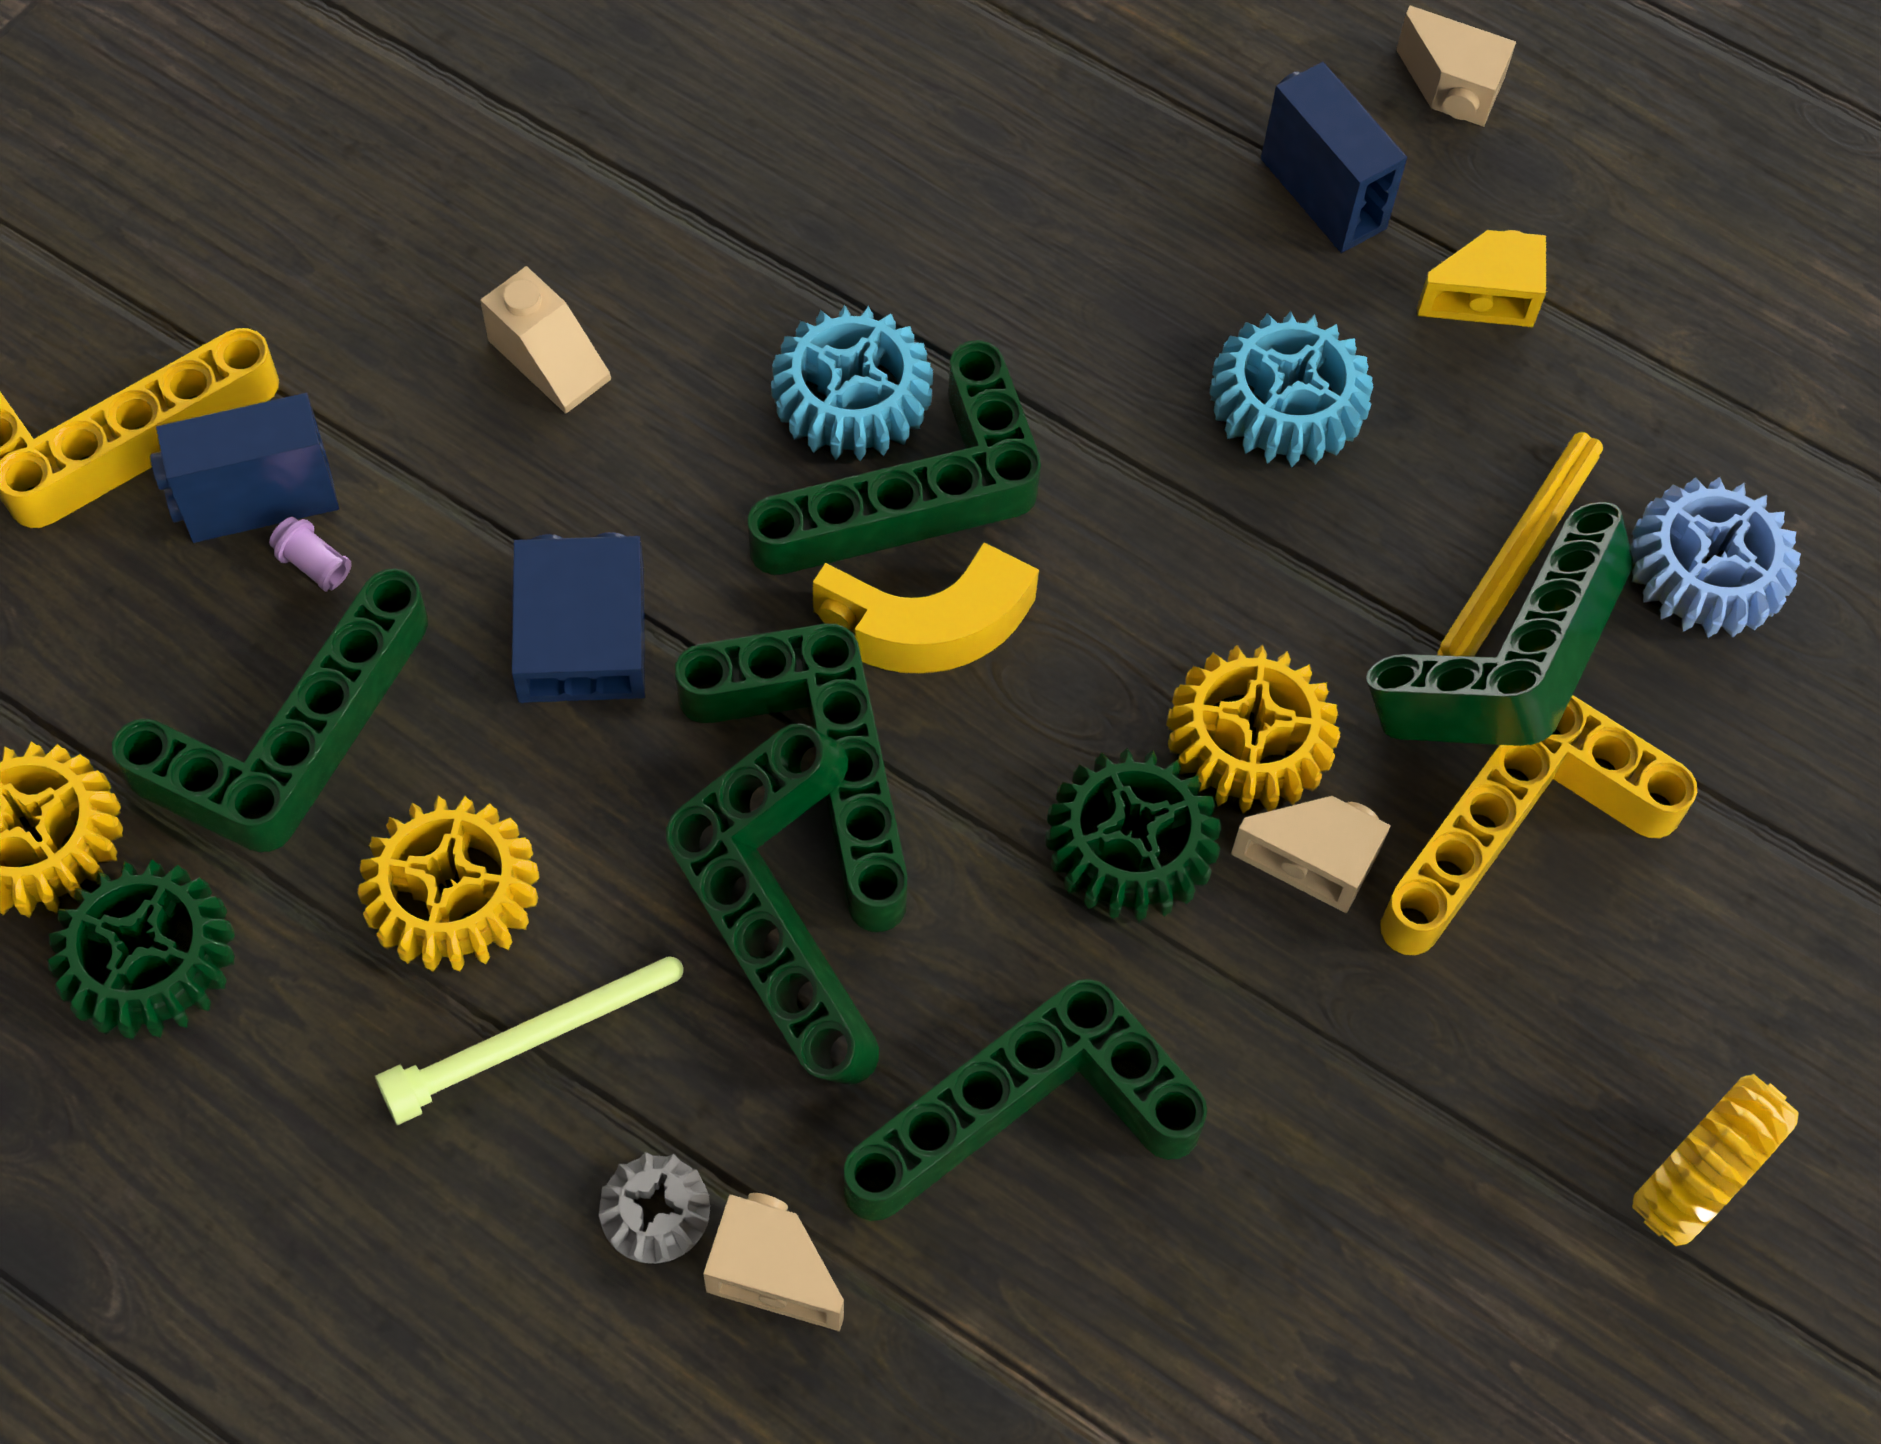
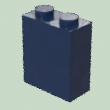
M1324 62L1303 72L1295 71L1287 75L1276 85L1261 160L1340 253L1386 230L1407 156Z
M308 393L156 426L161 451L150 454L155 479L159 490H164L172 521L175 523L184 520L193 543L279 524L289 517L300 519L339 510L328 457Z
M607 532L588 538H562L557 535L545 534L536 536L533 539L514 540L512 676L519 703L645 698L644 562L640 536H625L620 533Z

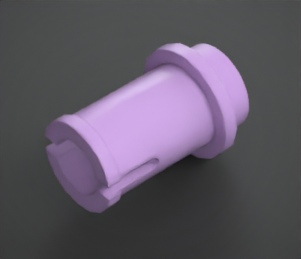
M289 517L276 527L270 537L269 544L274 549L276 559L281 563L291 562L325 592L328 589L332 591L345 580L351 569V561L314 534V526L308 520L302 519L298 521L294 517Z

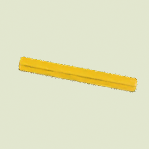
M1586 432L1574 434L1445 636L1438 650V655L1475 656L1598 461L1599 455L1603 451V445L1599 439L1591 438Z

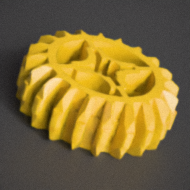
M1263 644L1255 650L1253 658H1246L1238 645H1236L1233 650H1230L1228 662L1213 652L1206 659L1204 669L1193 666L1187 673L1186 685L1180 684L1174 692L1172 700L1174 707L1169 710L1166 723L1168 730L1173 731L1170 733L1168 740L1170 753L1181 754L1178 758L1179 765L1181 766L1180 774L1196 773L1195 776L1198 775L1199 782H1201L1199 792L1210 786L1217 789L1215 801L1218 806L1225 803L1228 796L1240 798L1239 806L1243 813L1250 810L1253 799H1260L1265 809L1269 812L1276 809L1279 795L1291 805H1294L1295 802L1300 800L1303 788L1310 791L1317 788L1322 778L1321 772L1330 770L1335 758L1333 748L1337 747L1340 738L1339 727L1334 725L1338 716L1337 704L1325 702L1329 692L1327 683L1309 684L1312 676L1310 664L1296 671L1289 668L1291 659L1288 651L1278 657L1277 662L1266 659L1267 653ZM1245 695L1236 702L1221 701L1228 697ZM1221 701L1219 707L1213 706L1217 702ZM1251 712L1254 713L1253 727H1256L1257 734L1255 746L1251 743L1252 730H1249ZM1220 748L1226 749V750L1229 751L1234 757H1232V756H1230L1229 754L1225 753V752H1224L1222 749H1220ZM1286 750L1295 751L1282 760L1260 764V761L1269 755L1285 756Z
M31 741L24 756L17 757L13 749L4 746L2 753L3 761L0 762V913L4 915L15 904L21 915L30 918L37 903L41 901L49 911L57 913L60 903L58 897L69 893L74 898L75 888L82 889L80 884L85 879L97 882L98 871L103 873L97 864L98 862L117 861V850L111 841L123 837V826L116 817L121 813V806L115 794L110 793L111 785L104 773H100L98 770L94 771L90 761L81 754L71 758L68 751L57 744L45 755L41 746ZM20 817H25L31 827L36 826L37 832L43 839L41 842H37L29 831L26 832L19 820ZM74 830L68 842L61 848L65 837ZM34 863L33 865H30V866L19 867V866H21V865H23V864Z
M438 795L434 803L435 811L423 814L422 809L412 803L409 809L411 821L403 824L401 821L389 817L386 826L391 836L390 839L371 837L369 846L375 857L361 860L360 872L363 879L367 881L359 884L358 896L361 903L367 905L363 912L366 923L370 928L379 929L377 937L384 948L389 949L398 945L397 952L399 957L407 964L422 953L425 968L430 969L432 972L439 965L442 957H449L452 968L460 972L465 963L463 955L475 952L477 960L487 964L490 958L487 946L492 942L499 947L509 950L512 939L507 927L526 930L529 919L524 908L535 907L537 904V891L531 885L539 879L537 864L530 861L533 851L529 840L525 837L518 838V826L511 818L499 822L497 809L490 803L475 814L473 802L466 796L460 801L456 810H448L446 800ZM468 848L478 849L492 857L502 868L501 876L487 874L485 867L472 864ZM432 850H435L433 853H431V854H429V855H426V856H423L424 854H426V853H428V852H430V851H432ZM456 869L460 879L458 883L452 880L455 877ZM451 879L453 886L444 888L441 897L438 885L442 883L446 886L445 880ZM398 891L412 893L414 900L426 902L430 914L429 921L419 919L405 911L397 903ZM478 910L476 913L459 920L465 913Z
M1755 1074L1741 1077L1634 1194L1632 1208L1645 1219L1643 1223L1659 1237L1663 1235L1675 1246L1691 1242L1776 1151L1797 1125L1798 1111L1785 1101L1787 1097L1771 1083L1769 1085L1765 1084Z

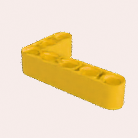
M248 328L228 331L33 439L0 392V445H3L0 446L1 501L20 525L29 528L48 526L152 468L150 454L161 451L156 426L269 401L278 390L279 378L265 338L257 331ZM36 486L35 488L26 491L28 488Z
M1572 695L1556 728L1561 735L1552 734L1545 740L1533 745H1499L1396 886L1381 919V934L1385 942L1394 951L1404 955H1419L1427 952L1439 939L1553 779L1636 833L1647 838H1662L1670 835L1678 827L1695 800L1697 782L1692 772L1680 762ZM1594 758H1602L1609 761L1616 770H1608L1601 767ZM1506 769L1521 771L1528 777L1529 781H1520L1513 778L1507 773ZM1650 793H1657L1669 801L1671 806L1656 802ZM1472 815H1484L1490 818L1496 827L1487 828L1479 825ZM1449 861L1460 868L1463 875H1450L1444 872L1437 862ZM1413 908L1421 911L1427 917L1429 923L1416 924L1409 921L1403 915L1402 909Z

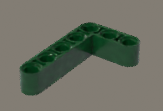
M981 340L967 341L960 344L953 351L950 359L949 403L966 449L777 494L758 501L751 508L748 515L750 558L754 565L762 572L771 575L787 574L824 565L825 563L828 564L1018 517L1027 513L1035 505L1038 495L1041 469L1040 455L1005 360L999 349L989 342ZM969 378L983 379V381L969 380ZM996 426L1002 428V430L993 431L986 429L985 427ZM1013 475L1021 478V480L1010 481L1002 477ZM954 489L963 492L961 495L944 493L946 490ZM888 504H899L903 505L905 508L899 510H892L884 506ZM831 518L846 520L842 524L834 525L825 521ZM777 532L788 535L781 539L765 537L770 533Z
M1596 502L1581 506L1569 515L1497 657L1401 654L1386 657L1375 663L1368 671L1366 680L1383 732L1391 738L1401 740L1513 746L1533 745L1551 736L1565 712L1633 567V557L1622 512L1619 507L1612 503Z
M396 568L384 569L375 573L365 583L245 762L237 760L155 720L138 719L125 724L113 739L112 754L131 790L140 797L249 850L261 853L274 851L282 847L292 837L423 638L428 627V616L419 584L415 577L407 571ZM393 605H407L404 609L398 612H385L389 607ZM361 654H375L365 662H351L356 656ZM327 704H341L337 710L331 713H317L321 707ZM160 753V756L155 761L147 765H137L144 756ZM293 755H307L299 764L294 766L282 765L287 758ZM204 780H216L209 789L202 792H192V789L198 783ZM260 806L272 807V810L267 815L259 819H247L249 813Z
M820 624L703 643L686 649L680 654L675 664V678L678 703L682 712L689 719L698 723H716L808 707L811 727L836 740L844 748L848 758L847 771L859 770L868 775L864 780L858 782L843 780L836 789L826 796L848 910L853 921L859 927L870 932H884L894 928L902 921L906 912L907 870L859 645L854 634L846 627L838 624ZM825 659H836L843 664L836 668H824L817 663ZM763 669H774L781 673L771 679H763L755 675ZM702 679H712L718 682V684L709 689H698L692 686L696 681ZM836 714H848L855 718L853 722L845 725L835 724L828 719ZM860 827H871L876 829L880 835L868 841L854 838L850 833ZM882 885L889 888L893 894L884 900H872L867 898L862 892L867 887Z
M790 724L780 729L678 808L670 817L666 827V841L671 853L801 1065L809 1074L818 1078L845 1085L858 1084L866 1080L875 1071L879 1061V1046L875 1036L757 850L766 841L836 789L843 781L848 769V758L845 750L836 740L810 726ZM815 746L816 758L813 765L808 770L801 772V759L804 753ZM764 786L765 794L762 804L751 812L750 800L752 794L757 788ZM712 825V840L705 849L701 850V835L708 826ZM744 876L746 880L745 892L738 902L733 903V886L739 878ZM777 928L779 932L778 946L770 956L766 957L764 942L767 935ZM810 981L813 987V997L808 1007L800 1012L797 1006V995L800 988ZM844 1035L847 1041V1054L842 1063L834 1067L830 1059L833 1043Z
M1091 979L1077 980L1064 987L857 1145L847 1156L844 1165L845 1201L853 1213L859 1218L869 1221L884 1220L894 1215L1078 1071L1145 1148L1155 1156L1167 1160L1180 1159L1189 1154L1197 1145L1207 1115L1206 1100L1200 1090L1108 987L1101 982ZM1086 1010L1095 1014L1101 1021V1024L1095 1028L1084 1029L1072 1023L1068 1016L1075 1011ZM1035 1049L1043 1052L1049 1058L1050 1063L1043 1068L1032 1069L1020 1063L1016 1056L1024 1050ZM1119 1060H1132L1143 1068L1145 1075L1138 1079H1126L1114 1071L1112 1064ZM974 1089H985L992 1092L999 1102L990 1109L980 1110L969 1105L964 1096ZM1168 1109L1179 1111L1187 1118L1190 1126L1178 1131L1167 1129L1160 1124L1156 1114ZM922 1129H932L942 1134L946 1143L937 1150L925 1151L915 1146L910 1138L914 1133ZM868 1170H880L888 1174L893 1183L882 1192L871 1193L862 1189L856 1180L862 1173Z

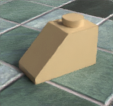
M1410 5L1403 23L1397 52L1431 109L1484 127L1505 79L1516 41Z
M527 266L480 299L488 341L565 414L611 380L609 370L566 302Z
M1329 796L1245 817L1239 827L1231 855L1347 913L1374 864L1391 825L1379 820L1375 812L1360 803H1345L1334 796Z
M750 1193L747 1199L729 1195L703 1273L706 1292L840 1331L844 1319V1299L798 1215L787 1211L788 1205L783 1201L766 1194Z

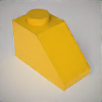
M1516 230L1485 231L1428 272L1417 306V316L1533 327L1546 295V235L1524 234Z

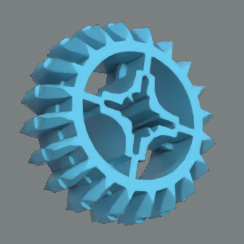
M844 305L839 312V317L833 319L820 310L818 317H816V326L800 321L796 329V337L784 336V342L781 344V354L775 355V360L772 364L774 380L771 381L772 398H775L777 414L781 422H789V431L792 433L794 440L808 436V446H810L813 453L825 444L831 446V454L835 460L843 453V449L854 450V454L859 461L864 457L866 448L874 447L884 456L889 449V439L905 445L906 440L909 438V429H920V425L924 421V411L928 410V406L932 402V389L930 386L933 384V369L930 367V363L927 362V351L924 348V343H914V334L910 326L896 330V322L892 314H889L880 321L874 320L869 306L861 316H851V313ZM882 365L888 369L897 379L899 385L888 381L887 374L880 371L877 367ZM807 380L818 385V391L827 396L824 402L814 396L805 384Z
M1291 311L1284 317L1283 323H1277L1268 313L1260 321L1259 328L1246 322L1243 328L1240 329L1238 337L1229 336L1223 346L1222 353H1219V357L1215 359L1212 371L1214 378H1212L1210 386L1211 400L1215 402L1214 413L1216 420L1226 422L1225 431L1227 432V439L1244 436L1242 445L1245 454L1257 447L1264 449L1267 464L1276 457V454L1286 455L1291 467L1299 461L1301 454H1305L1315 465L1322 459L1324 450L1337 456L1339 451L1343 449L1345 441L1353 442L1354 438L1357 437L1363 420L1367 419L1371 407L1369 400L1373 390L1372 377L1367 375V357L1355 355L1357 350L1355 338L1339 341L1337 324L1326 330L1317 327L1315 314L1306 324L1296 322ZM1248 384L1255 388L1254 394L1250 390ZM1255 395L1259 396L1265 404L1258 400Z

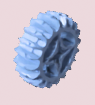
M1696 477L1690 483H1687L1684 489L1673 484L1670 489L1664 492L1662 498L1655 497L1654 501L1647 505L1643 518L1638 519L1633 529V543L1630 549L1633 563L1636 565L1632 571V582L1646 585L1643 591V602L1660 601L1663 604L1660 609L1661 619L1669 617L1673 613L1683 618L1681 621L1683 632L1692 628L1694 623L1702 624L1708 638L1716 634L1721 626L1732 638L1737 633H1741L1745 625L1755 630L1764 624L1768 616L1772 617L1774 613L1776 614L1781 610L1786 602L1785 596H1789L1796 585L1797 574L1795 571L1800 564L1799 558L1801 553L1792 549L1796 543V532L1781 529L1784 524L1785 512L1768 513L1765 510L1767 495L1755 501L1745 496L1744 483L1733 491L1725 489L1720 477L1711 482L1708 489ZM1723 550L1722 556L1718 557L1717 554ZM1710 557L1711 559L1706 564H1704L1706 558Z

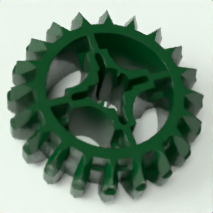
M1126 748L1120 753L1118 764H1113L1102 752L1099 757L1095 758L1094 771L1079 764L1078 768L1073 771V784L1062 782L1056 793L1058 803L1052 804L1048 809L1047 823H1049L1051 828L1046 831L1045 845L1047 849L1056 851L1052 854L1051 858L1053 872H1068L1064 882L1067 894L1083 888L1087 889L1084 904L1088 910L1096 906L1101 899L1109 902L1108 914L1112 920L1120 915L1122 906L1132 907L1133 915L1140 922L1146 918L1148 905L1150 904L1164 917L1172 910L1173 898L1187 905L1194 897V885L1203 887L1209 881L1212 872L1209 865L1217 862L1220 852L1218 843L1214 841L1220 835V819L1210 817L1215 807L1213 796H1197L1201 786L1198 775L1182 781L1179 779L1181 766L1178 759L1170 763L1166 769L1156 766L1157 756L1154 750L1145 756L1144 763L1134 762L1133 755ZM1106 803L1108 807L1107 821L1097 825L1095 833L1083 836L1081 823L1085 817L1096 807ZM1123 826L1125 831H1135L1134 838L1138 833L1144 836L1143 842L1141 838H1131L1132 831L1127 836L1122 833ZM1181 833L1184 841L1183 851L1171 863L1161 867L1158 861L1159 847L1168 844L1170 836ZM1111 865L1122 866L1129 871H1124Z
M151 859L144 873L138 875L134 866L124 861L121 878L111 881L107 874L98 871L96 880L99 888L90 894L87 890L75 888L74 898L80 905L77 910L58 909V920L65 929L49 934V945L57 954L47 959L50 972L55 978L59 979L55 983V990L64 1002H71L70 1009L79 1020L85 1022L92 1018V1023L97 1031L106 1035L118 1025V1029L123 1037L133 1041L141 1025L145 1024L152 1036L161 1038L164 1029L163 1021L169 1018H173L178 1026L187 1028L189 1020L185 1010L194 1005L198 1009L209 1011L211 1001L204 991L207 988L226 989L227 979L219 968L234 965L235 955L231 947L226 944L234 940L235 932L230 921L224 919L227 909L223 901L216 896L211 897L212 890L205 880L199 877L191 881L187 870L179 865H176L170 872L165 874L162 865ZM179 915L188 919L193 926L192 943L188 953L180 951L175 941H173L177 932L173 925ZM98 945L104 947L111 957L107 965L110 975L104 985L98 983L93 978V958ZM156 981H161V982H159L158 984H155V985H153V986H151V987H148V986H150L151 984L155 983Z

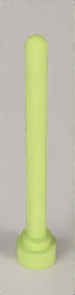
M665 957L426 1068L419 1070L414 1065L404 1070L401 1064L375 1075L380 1092L396 1125H400L423 1114L421 1107L431 1103L432 1098L430 1095L678 981L683 975V965L675 957Z

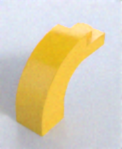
M983 543L964 574L949 588L926 597L904 598L882 592L825 563L813 581V612L818 614L825 624H838L855 633L862 662L868 665L901 673L940 672L964 666L980 659L1001 645L1016 630L1035 601L1039 569Z

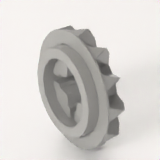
M645 1152L639 1159L628 1164H619L607 1185L602 1187L599 1218L603 1232L617 1251L632 1260L642 1263H663L674 1260L692 1249L700 1240L707 1227L710 1215V1201L705 1184L697 1169H692L687 1164L681 1162L674 1154L665 1157L653 1156ZM661 1183H664L666 1205L673 1208L675 1213L671 1212L669 1215L658 1213L654 1221L649 1222L646 1232H643V1210L641 1206L634 1203L633 1199L638 1200L639 1197L650 1199L655 1190H659Z

